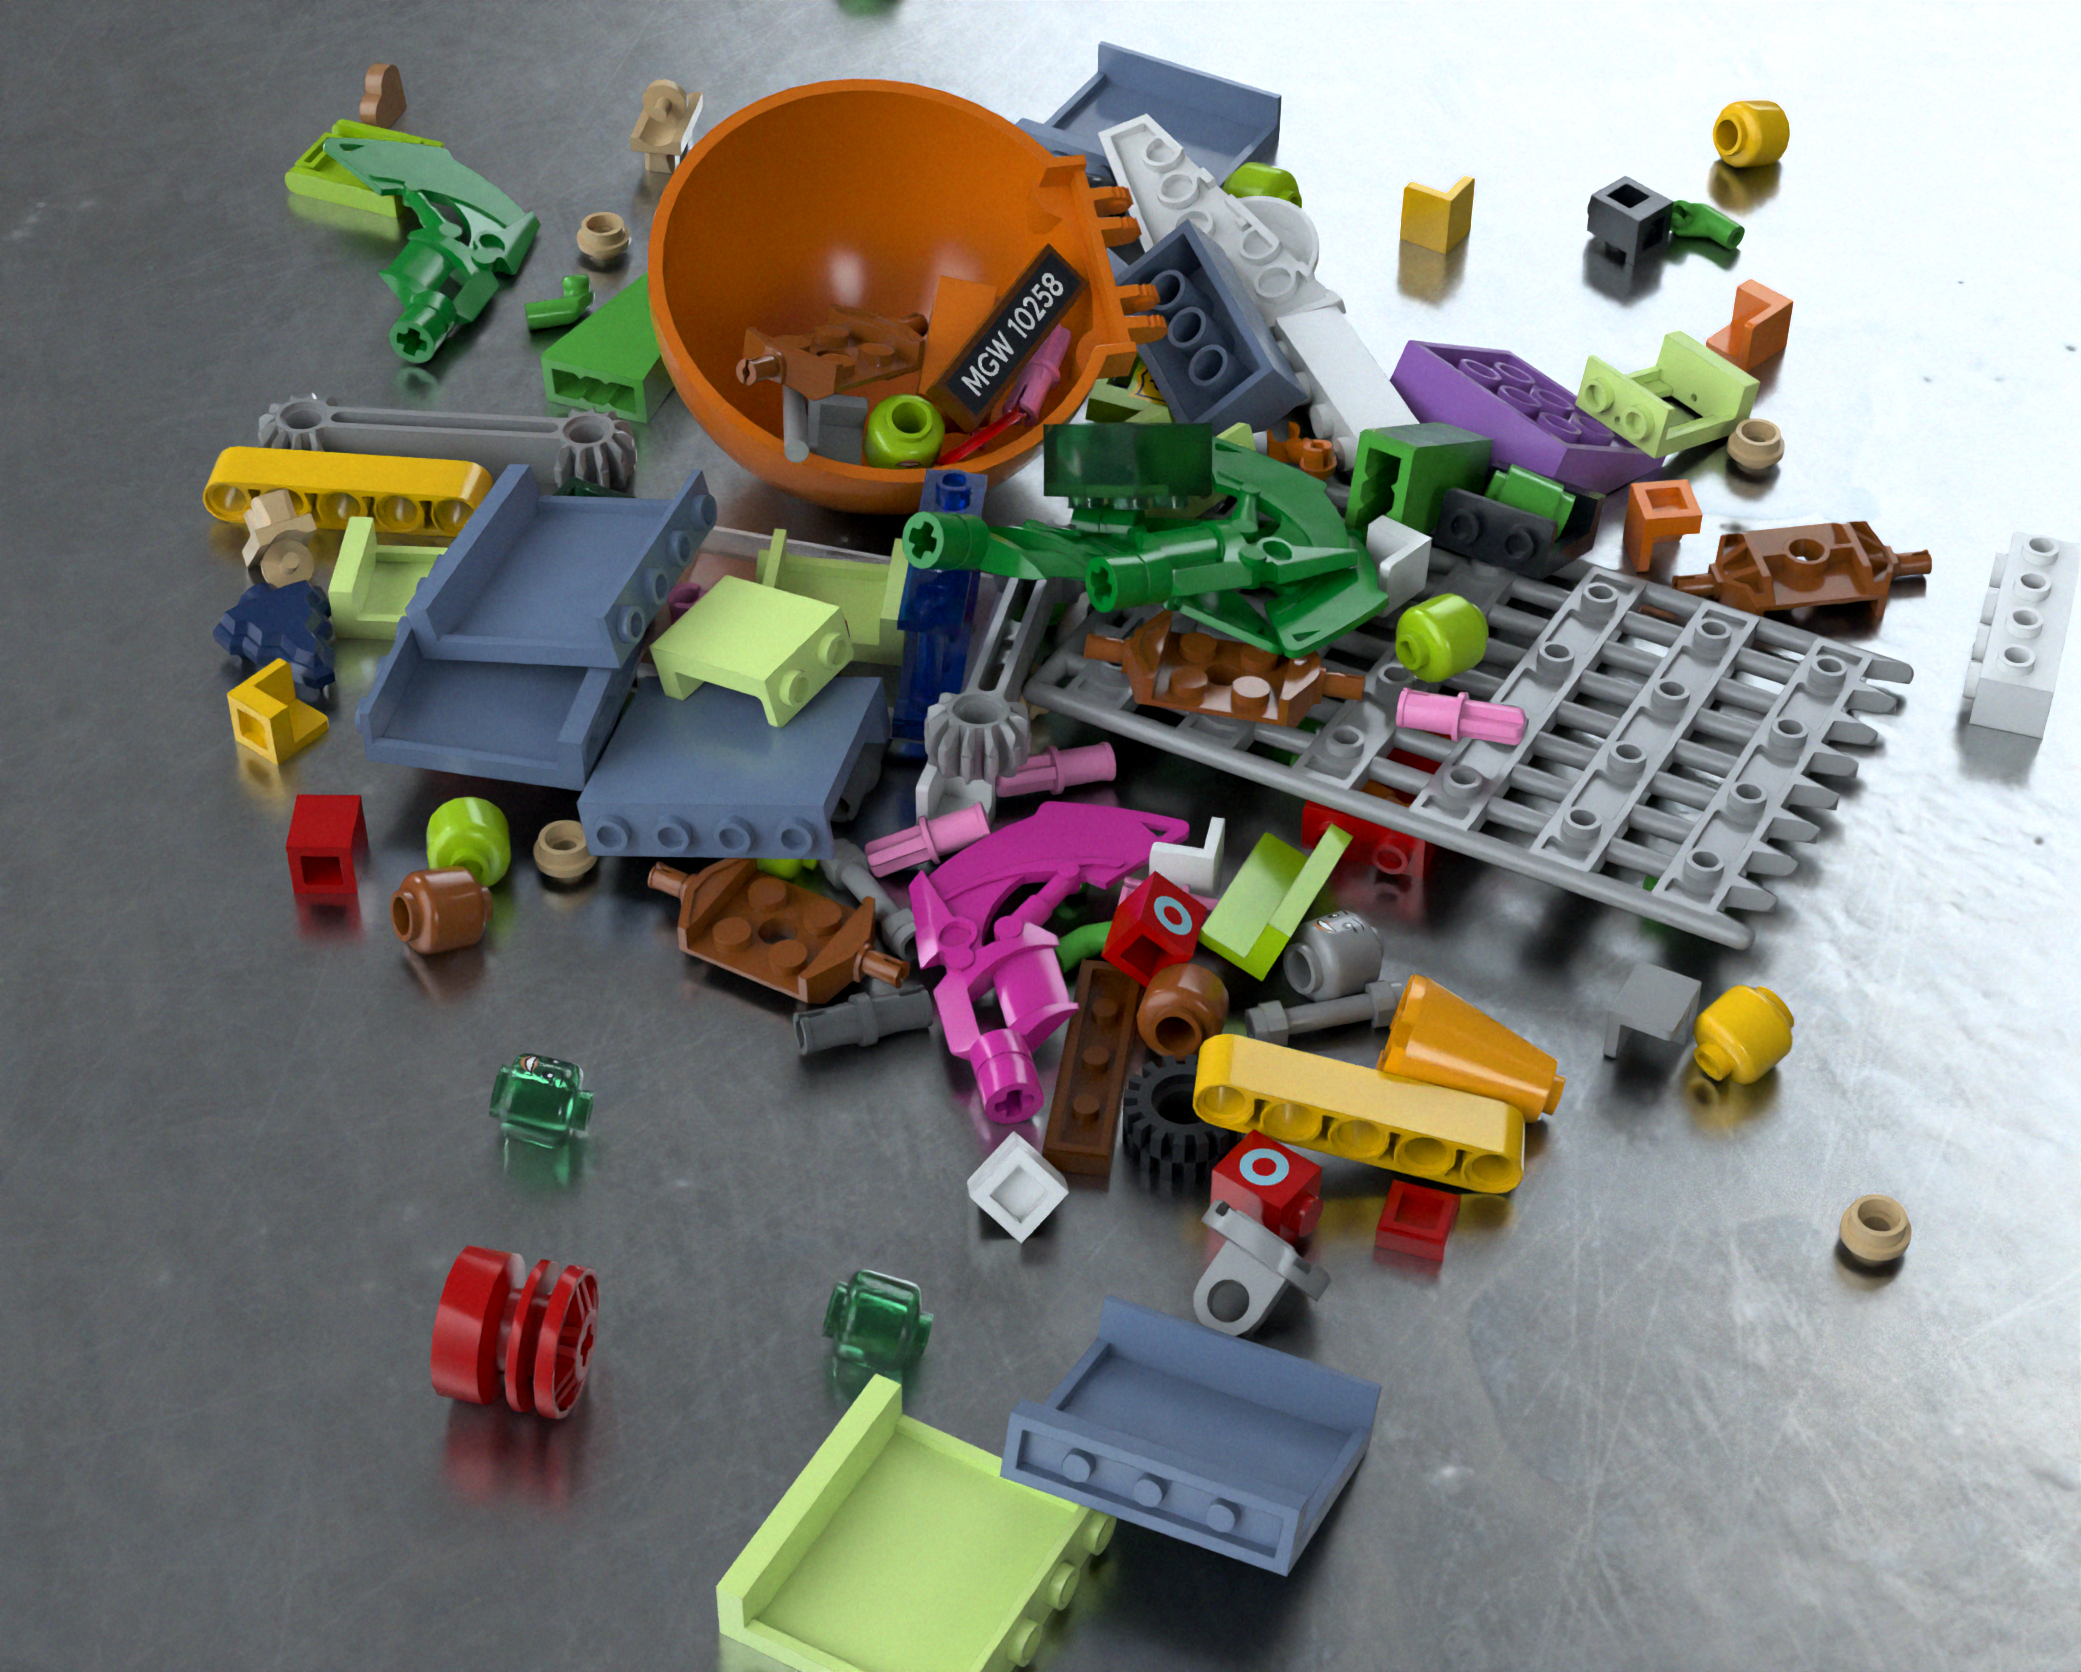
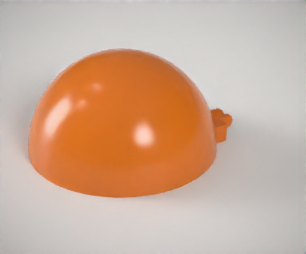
M851 78L820 81L772 94L736 111L712 128L692 147L677 166L662 193L653 218L648 244L647 281L651 320L662 360L682 401L696 422L714 443L749 473L789 496L816 506L863 515H904L930 511L960 503L1003 483L1039 457L1075 417L1086 401L1096 379L1129 376L1138 352L1136 345L1150 344L1151 342L1162 340L1169 333L1164 316H1159V314H1152L1151 316H1124L1135 314L1136 312H1147L1153 309L1160 302L1155 285L1143 283L1142 285L1116 286L1106 247L1129 245V243L1135 242L1142 233L1137 218H1132V216H1125L1123 218L1105 216L1111 214L1114 216L1115 214L1127 212L1131 205H1134L1129 188L1124 186L1090 188L1085 172L1087 162L1084 154L1054 157L1028 133L1004 117L975 102L946 91L908 82ZM1048 243L1089 283L1084 292L1059 322L1061 327L1070 330L1072 340L1058 370L1061 375L1059 385L1054 390L1049 391L1039 413L1037 423L1032 427H1025L1024 421L1027 417L1025 415L1020 426L1012 424L988 440L991 445L982 452L976 448L954 464L935 465L933 468L886 469L872 468L867 462L863 446L871 413L879 402L889 396L903 393L916 395L920 369L892 380H879L837 394L865 397L869 400L868 412L863 428L861 466L835 461L810 452L808 457L802 462L794 463L789 461L784 453L782 384L767 379L748 386L746 385L747 382L745 384L741 383L736 374L738 362L744 359L743 350L746 327H756L759 329V332L773 338L781 335L798 336L813 332L814 327L818 325H828L830 305L834 304L897 318L917 312L919 313L918 316L923 314L929 324L939 275L996 286V297H1002L1034 255ZM1015 380L991 409L990 424L1003 416L1002 405L1008 398ZM955 432L944 434L939 458L971 438L970 435Z

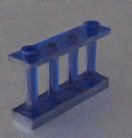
M927 469L918 512L967 513L981 518L988 475L967 473L959 469ZM910 562L908 563L897 620V630L909 631L892 719L893 738L925 741L924 721L928 716V707L937 704L942 693L948 692L957 695L963 693L980 593L981 572L972 570L920 569L914 567Z

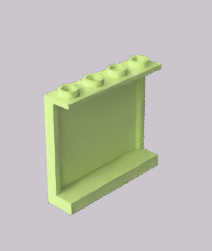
M876 1373L717 1584L716 1595L720 1633L800 1672H1011L1015 1665L1025 1667L1030 1662L1039 1646L1043 1633V1623L1054 1608L1061 1611L1068 1605L1079 1582L1080 1568L1090 1553L1100 1555L1104 1551L1112 1537L1117 1517L999 1477L1002 1458L902 1414L901 1384Z

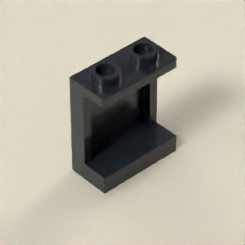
M1499 460L1491 464L1484 496L1495 471L1498 470L1506 474L1511 465L1510 463ZM1534 472L1563 484V491L1575 496L1574 504L1565 526L1556 540L1558 523L1555 520L1452 487L1444 494L1433 544L1538 580H1543L1593 550L1606 495Z

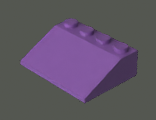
M1408 340L1390 379V382L1420 424L1444 422L1493 439L1485 482H1487L1491 464L1501 460L1598 493L1607 494L1662 466L1666 456L1656 459L1652 458L1575 405L1577 395L1509 350Z

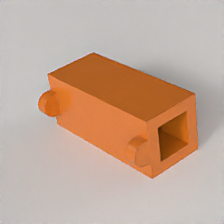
M939 275L931 307L923 363L920 369L916 395L931 402L940 412L945 426L944 434L955 432L968 435L925 392L1001 297H996V286ZM991 411L980 423L979 428L989 426Z

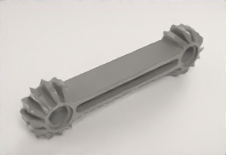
M311 393L306 398L301 399L290 395L289 401L285 404H270L269 413L259 417V428L257 430L259 448L469 461L484 467L490 473L493 481L499 479L509 464H528L532 468L536 483L558 484L561 494L578 491L582 497H586L592 492H598L603 496H607L609 487H626L627 477L635 473V464H637V449L630 422L619 420L616 411L599 414L595 407L583 413L570 409L569 417L559 418L340 407L335 397L318 400L315 394Z
M1054 518L1047 522H1042L1049 527L1077 530L1076 525L1071 523L1065 525L1056 524ZM1018 524L1008 525V527H1015L1014 525ZM994 574L997 591L1002 593L1003 596L966 691L958 695L948 692L940 694L939 702L928 707V716L924 721L925 751L928 754V763L940 768L943 778L950 779L960 776L963 777L966 785H969L974 780H984L988 784L993 785L996 776L1015 777L1018 766L1027 763L1028 753L1031 751L1032 733L1030 732L1031 720L1028 717L1027 706L1019 703L1022 689L1029 677L1055 604L1061 602L1069 604L1078 603L1080 594L1087 592L1084 582L1064 577H1049L1051 580H1029Z

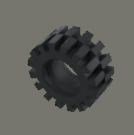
M1186 1054L1185 1064H1176L1174 1055L1162 1057L1161 1069H1158L1150 1061L1142 1066V1076L1136 1073L1132 1075L1129 1079L1128 1089L1124 1091L1123 1144L1127 1143V1153L1132 1160L1140 1157V1168L1147 1173H1150L1156 1166H1160L1161 1179L1172 1181L1174 1171L1184 1172V1182H1196V1171L1203 1170L1207 1179L1212 1178V1169L1246 1136V1133L1218 1127L1205 1121L1196 1124H1177L1162 1117L1179 1111L1196 1113L1193 1108L1198 1055Z

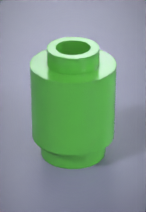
M1515 464L1510 465L1506 474L1498 470L1495 471L1484 496L1555 520L1558 523L1556 540L1565 526L1575 500L1574 495L1563 491V484Z

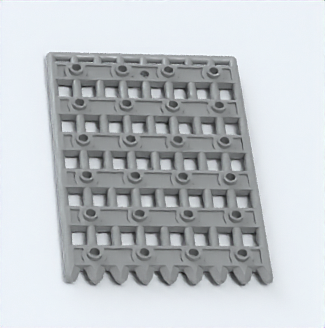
M1331 480L1323 481L1327 484L1325 494L1333 505L1347 509L1351 487ZM1229 495L1196 518L1226 520L1236 510L1238 499ZM1223 505L1231 506L1225 515L1216 513ZM1257 510L1259 519L1273 520ZM1436 528L1427 535L1435 537ZM1431 547L1428 570L1445 575L1446 577L1440 585L1426 581L1425 589L1409 600L1422 603L1438 595L1453 593L1475 604L1485 616L1488 626L1535 640L1529 650L1488 637L1486 651L1482 660L1513 670L1506 680L1470 669L1446 681L1428 683L1417 678L1400 663L1395 650L1396 639L1391 643L1352 630L1316 651L1322 660L1321 666L1327 667L1329 672L1366 675L1362 702L1346 699L1342 704L1322 697L1321 704H1314L1305 715L1307 718L1326 724L1318 735L1298 728L1160 707L1186 716L1176 728L1133 713L1140 704L1134 701L1128 675L1121 673L1122 663L1084 659V648L1088 632L1126 640L1127 636L1133 637L1138 628L1162 610H1169L1159 604L1105 613L1094 609L1024 684L1022 694L1024 699L1030 704L1720 944L1745 950L1753 945L1756 932L1725 914V908L1733 907L1775 913L1778 897L1745 876L1748 872L1796 878L1799 862L1767 844L1768 839L1777 838L1812 844L1817 843L1820 828L1787 810L1789 805L1837 810L1840 795L1809 778V773L1816 772L1856 778L1859 762L1827 744L1830 740L1875 746L1879 731L1848 715L1847 712L1851 709L1894 715L1897 700L1866 684L1868 679L1910 684L1914 678V669L1910 664L1581 559H1576L1551 574L1579 583L1571 592L1467 555L1459 556ZM1241 587L1227 589L1243 597L1271 626L1265 612L1264 602L1266 601L1240 593L1243 589ZM1513 597L1557 611V613L1550 621L1505 605ZM1645 604L1689 618L1690 621L1684 628L1637 612ZM1397 608L1384 618L1375 615L1366 622L1396 631L1399 617L1406 610ZM1173 611L1172 632L1185 634L1201 632L1217 639L1247 643L1216 628L1203 625L1179 611ZM1120 616L1129 618L1121 628L1112 626ZM1622 633L1670 649L1662 657L1616 641ZM1755 640L1805 655L1800 664H1796L1750 649ZM1333 648L1375 662L1376 664L1367 673L1323 657ZM1602 662L1648 677L1649 679L1643 687L1594 671ZM1735 669L1786 686L1779 695L1730 679ZM1066 675L1074 678L1065 689L1057 687ZM1444 685L1489 700V703L1519 707L1525 711L1526 716L1524 736L1521 743L1517 745L1463 737L1458 743L1422 730L1398 728L1396 725V713L1401 691H1403L1404 687L1416 691L1436 694ZM1580 692L1628 709L1622 718H1618L1573 703L1572 701ZM1716 699L1765 715L1766 717L1759 726L1710 710L1709 708ZM1558 723L1606 740L1600 749L1597 750L1549 733ZM1696 730L1744 746L1745 749L1737 757L1688 741V739ZM1256 740L1300 755V757L1292 767L1245 751ZM1395 747L1442 763V765L1433 775L1386 759V757ZM1533 755H1537L1584 772L1574 782L1526 765ZM1676 762L1724 778L1725 780L1717 790L1666 772L1671 764ZM1369 780L1416 795L1417 798L1408 808L1361 792V790ZM1510 787L1560 803V806L1553 815L1503 799V796ZM1653 794L1703 811L1697 823L1645 806L1644 804L1650 795ZM1489 820L1537 838L1531 847L1526 849L1478 831L1485 821ZM1630 827L1682 846L1673 857L1621 838ZM1608 861L1657 878L1659 881L1651 892L1599 874V871L1605 862Z

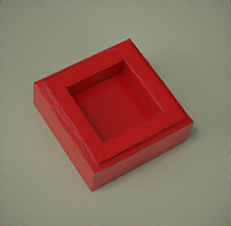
M1393 1180L1376 1228L1374 1246L1443 1263L1460 1212L1461 1196Z

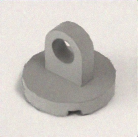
M1219 1199V1201L1214 1200L1201 1219L1205 1225L1227 1240L1199 1280L1194 1291L1193 1308L1198 1321L1205 1327L1239 1338H1245L1252 1335L1264 1323L1289 1285H1292L1318 1302L1332 1281L1330 1279L1331 1275L1319 1265L1314 1264L1312 1266V1264L1300 1257L1294 1251L1295 1248L1240 1210L1235 1211L1222 1199ZM1229 1283H1237L1244 1286L1249 1295V1307L1246 1313L1240 1319L1233 1322L1218 1320L1212 1310V1300L1215 1293L1222 1286Z

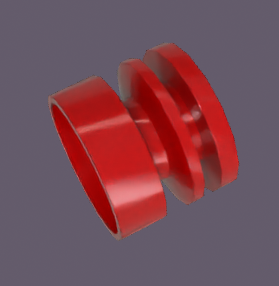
M467 1245L457 1256L448 1274L437 1309L430 1359L432 1386L437 1395L483 1405L492 1404L505 1385L506 1399L512 1410L528 1412L536 1406L540 1416L555 1419L566 1418L575 1406L586 1379L597 1340L600 1292L599 1279L595 1269L580 1265H568L563 1272L559 1261L541 1259L532 1269L527 1279L526 1265L521 1254Z

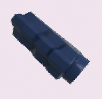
M307 580L291 583L281 588L272 583L265 582L252 586L241 596L237 606L225 611L221 622L213 630L214 640L230 655H238L241 659H251L256 665L265 667L277 658L290 663L293 680L301 683L303 686L321 692L326 685L336 681L335 654L332 647L328 644L333 636V627L328 619L332 616L330 601L321 587L312 586Z

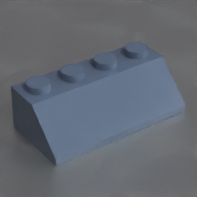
M1186 219L1114 278L1116 286L1150 283L1155 285L1156 291H1158L1160 302L1153 309L1147 312H1136L1135 314L1124 316H1151L1152 314L1164 316L1169 333L1162 340L1151 342L1150 344L1136 345L1186 440L1200 442L1201 437L1205 435L1216 437L1238 422L1249 424L1252 434L1265 432L1308 398L1223 248L1189 219Z

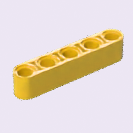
M237 446L223 450L218 456L203 492V503L214 517L222 521L246 524L244 514L252 509L251 501L253 498L287 488L297 517L311 513L316 528L346 530L350 517H373L375 532L457 537L494 486V482L490 473L484 467L469 461Z
M1215 1035L1205 1040L1200 1047L1193 1108L1196 1114L1207 1123L1246 1134L1255 1129L1274 1141L1481 1193H1505L1516 1188L1522 1181L1524 1172L1525 1119L1515 1106L1240 1035Z

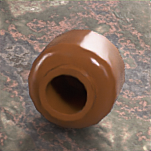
M451 865L418 870L409 873L402 881L399 890L393 893L390 902L391 921L397 937L401 941L408 942L418 953L436 954L467 949L474 946L481 939L485 929V922H489L493 915V901L487 886L479 884L475 875L464 866Z
M1175 963L1162 968L1150 980L1137 1013L1139 1034L1147 1047L1161 1057L1174 1055L1176 1062H1185L1186 1054L1198 1055L1199 1058V1050L1204 1041L1215 1035L1222 1034L1230 1011L1229 995L1221 979L1212 971L1194 963Z

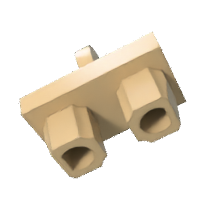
M662 79L650 83L643 94L642 103L644 108L630 136L631 151L644 152L647 171L672 174L680 164V156L692 137V130L703 108V93L692 92L687 95L684 89L674 81Z
M287 488L253 498L251 501L252 509L244 514L251 535L242 550L247 568L257 566L262 560L261 569L263 577L267 583H272L278 588L302 580L309 581L314 571V560L306 546L317 530L312 514L309 513L297 517Z

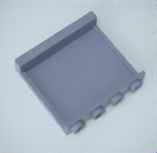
M1101 41L1098 44V72L1044 124L1021 118L1015 125L1028 133L1054 157L1084 154L1087 162L1086 173L1109 177L1117 184L1098 132L1148 114L1183 147L1185 155L1200 169L1204 167L1215 178L1217 185L1222 189L1225 180L1232 172L1247 162H1258L1280 139L1282 95Z
M509 464L405 607L406 615L423 659L621 669L636 644L641 641L645 630L660 607L666 602L676 582L686 567L690 565L693 556L707 534L714 528L717 521L715 498L709 494L702 469H694L674 499L540 495L531 466L528 464Z
M439 554V555H438V557H437V559H436V561H435V563H434V565H433L431 571L434 569V567L437 565V563L439 562V560L442 558L443 554ZM427 577L420 578L417 584L416 592L424 583ZM402 616L397 625L395 643L389 655H383L380 658L376 669L375 683L369 695L360 698L355 712V729L357 733L363 734L367 761L583 791L601 759L637 674L638 666L642 662L655 632V619L653 618L645 630L641 641L636 644L622 668L619 669L423 659L408 617Z
M645 676L577 801L589 856L834 860L836 850L830 818L864 743H886L891 732L882 677H833L784 727L779 728L769 725L762 701L756 696L705 681L685 701L665 695L659 676Z
M1108 1294L1103 1302L1097 1339L1043 1405L1021 1398L1011 1410L999 1477L1287 1577L1369 1448L1382 1385Z

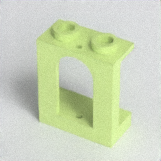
M1677 330L1664 335L1656 366L1624 375L1596 355L1588 356L1575 405L1656 459L1729 436L1736 430V426L1741 421L1749 419L1760 381L1683 331ZM1671 395L1703 416V418L1669 428L1675 408L1660 398Z

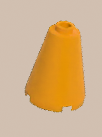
M1415 973L1411 975L1389 1027L1391 1032L1385 1050H1381L1375 1070L1505 1102L1515 1106L1523 1114L1525 1123L1535 1124L1541 1112L1551 1116L1554 1114L1566 1077L1555 1074L1558 1064L1557 1059L1429 977H1423Z

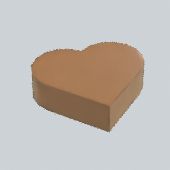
M375 62L369 67L365 76V94L360 102L359 116L361 123L389 129L407 108L398 68L395 65Z

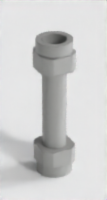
M844 838L834 840L836 850L834 860L819 859V865L825 871L826 878L838 890L848 888L861 903L866 896L875 898L876 920L881 925L883 943L892 953L899 955L903 960L908 961L918 958L915 931L917 929L913 922L912 909L909 907L901 909L869 874L868 857L857 845L851 844L850 841Z
M1384 979L1366 983L1364 994L1283 1009L1279 1000L1259 1003L1256 1008L1245 1010L1246 1034L1248 1038L1279 1046H1287L1288 1035L1364 1020H1370L1375 1029L1390 1026L1405 987L1400 980L1388 982V980Z

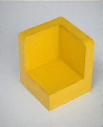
M1464 175L1447 193L1416 182H1409L1403 189L1399 239L1446 255L1471 230L1475 178Z
M277 658L227 693L235 740L276 765L287 760L329 729L328 717L296 698L291 665L281 658Z

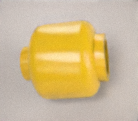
M1768 99L1731 102L1721 110L1716 119L1712 132L1713 143L1719 156L1726 164L1733 167L1746 168L1772 165L1782 158L1788 148L1790 123L1785 111L1779 104Z
M1736 985L1724 992L1695 1018L1693 1035L1698 1047L1693 1051L1694 1057L1700 1067L1717 1081L1727 1077L1741 1085L1754 1083L1791 1051L1793 1044L1791 1029L1795 1023L1793 1015L1781 998L1768 988L1758 986L1754 989L1746 985Z

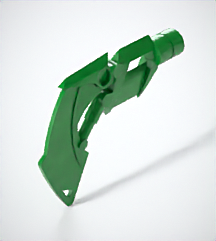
M326 138L323 150L378 195L402 196V203L415 211L419 216V222L424 227L409 233L407 236L410 240L389 268L387 270H380L378 274L405 307V311L396 320L389 332V340L394 351L409 362H427L433 357L456 325L473 322L500 287L494 276L495 272L502 271L512 275L516 274L541 224L533 210L526 214L511 198L490 181L452 159L450 151L445 148L387 140ZM431 202L450 207L457 214L466 230L469 241L468 247L461 243L462 228L454 223H450L440 209L433 206ZM449 275L463 287L453 301L437 292Z
M1205 435L1201 437L1200 450L1214 491L1231 495L1238 499L1236 510H1234L1231 520H1208L1200 522L1201 525L1152 533L1136 531L1134 535L1137 551L1094 557L1088 563L1085 584L1092 605L1096 610L1105 613L1165 603L1170 596H1191L1239 587L1257 589L1260 587L1261 582L1273 581L1276 584H1283L1358 565L1359 549H1350L1347 531L1342 518L1325 494L1327 489L1325 482L1243 446L1215 436ZM1258 510L1279 523V529L1274 535L1262 538L1255 543L1259 521ZM1216 559L1217 562L1216 564L1173 570L1171 567L1172 565Z
M1078 503L1073 510L1071 524L1076 525L1077 530L1112 533L1111 539L1137 549L1134 535L1136 531L1152 533L1201 525L1200 522L1221 519L1145 515L1143 508L1138 506ZM1232 515L1228 516L1226 520H1231ZM1259 519L1255 543L1262 538L1274 535L1279 529V523L1273 520ZM1346 529L1350 549H1359L1358 565L1283 584H1276L1273 581L1261 582L1264 588L1271 589L1279 596L1264 602V607L1286 657L1301 658L1333 642L1365 623L1389 605L1388 594L1378 589L1375 565L1363 545L1361 530ZM1209 559L1175 566L1185 569L1216 564L1217 562L1216 559Z
M929 511L915 513L906 523L902 536L903 552L906 559L914 567L970 571L978 568L998 575L1029 580H1051L1049 577H1064L1085 583L1088 563L1094 557L1137 551L1134 547L1111 539L1112 533L1049 527L1042 522L1032 519H1026L1024 525H1014L1015 527L987 526L979 516L967 513ZM1175 565L1171 566L1173 570L1181 569ZM1221 590L1191 596H1170L1165 603L1159 604L1166 609L1179 611L1203 625L1216 628L1276 655L1283 654V650L1270 624L1243 597L1233 591Z

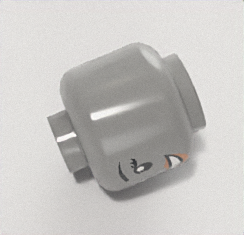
M1342 910L1299 924L1290 937L1288 946L1284 951L1283 967L1291 986L1297 992L1316 1003L1354 996L1365 992L1366 983L1378 981L1382 969L1384 945L1380 934L1366 920L1354 912Z

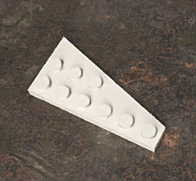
M1148 114L1098 132L1118 187H1128L1134 205H1131L1128 212L1130 217L1137 218L1142 233L1139 236V240L1144 253L1154 247L1186 219H1189L1223 248L1273 337L1275 318L1336 305L1342 314L1347 313L1343 299L1332 288L1330 290L1326 289L1316 279L1314 271L1302 260L1298 262L1282 247L1281 240L1232 194L1228 196L1204 167L1200 169L1185 155L1183 147Z

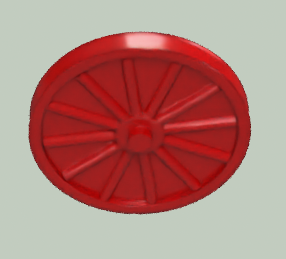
M1019 405L983 430H980L979 427L975 428L969 433L971 438L933 462V464L940 466L954 464L976 448L980 452L991 446L988 440L1027 414L1019 413Z

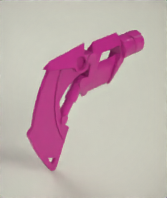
M1048 801L1039 806L1035 815L1010 824L963 849L943 863L928 877L922 869L908 886L911 909L914 916L913 922L917 929L915 931L920 970L937 965L946 967L947 975L933 990L950 1053L971 1062L987 1117L994 1122L1002 1124L1018 1123L1029 1119L1043 1106L1044 1094L1032 1054L1059 1026L1080 1009L1078 1003H1071L1055 954L1054 949L1059 946L1057 935L1041 928V926L1052 916V910L1067 895L1075 894L1080 890L1081 883L1088 882L1106 890L1124 879L1125 876H1129L1148 864L1153 843L1162 842L1179 845L1185 841L1190 835L1189 824L1186 821L1118 807ZM1149 829L1167 833L1158 838ZM1048 882L1036 895H1031L1011 916L999 918L994 924L995 942L984 946L989 925L995 913L1009 895L1022 884ZM995 987L1007 1028L996 1029L981 1036L971 1004Z

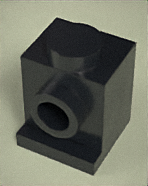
M1625 175L1590 196L1587 206L1588 221L1586 231L1608 242L1612 247L1626 252L1625 262L1635 266L1668 246L1674 201Z

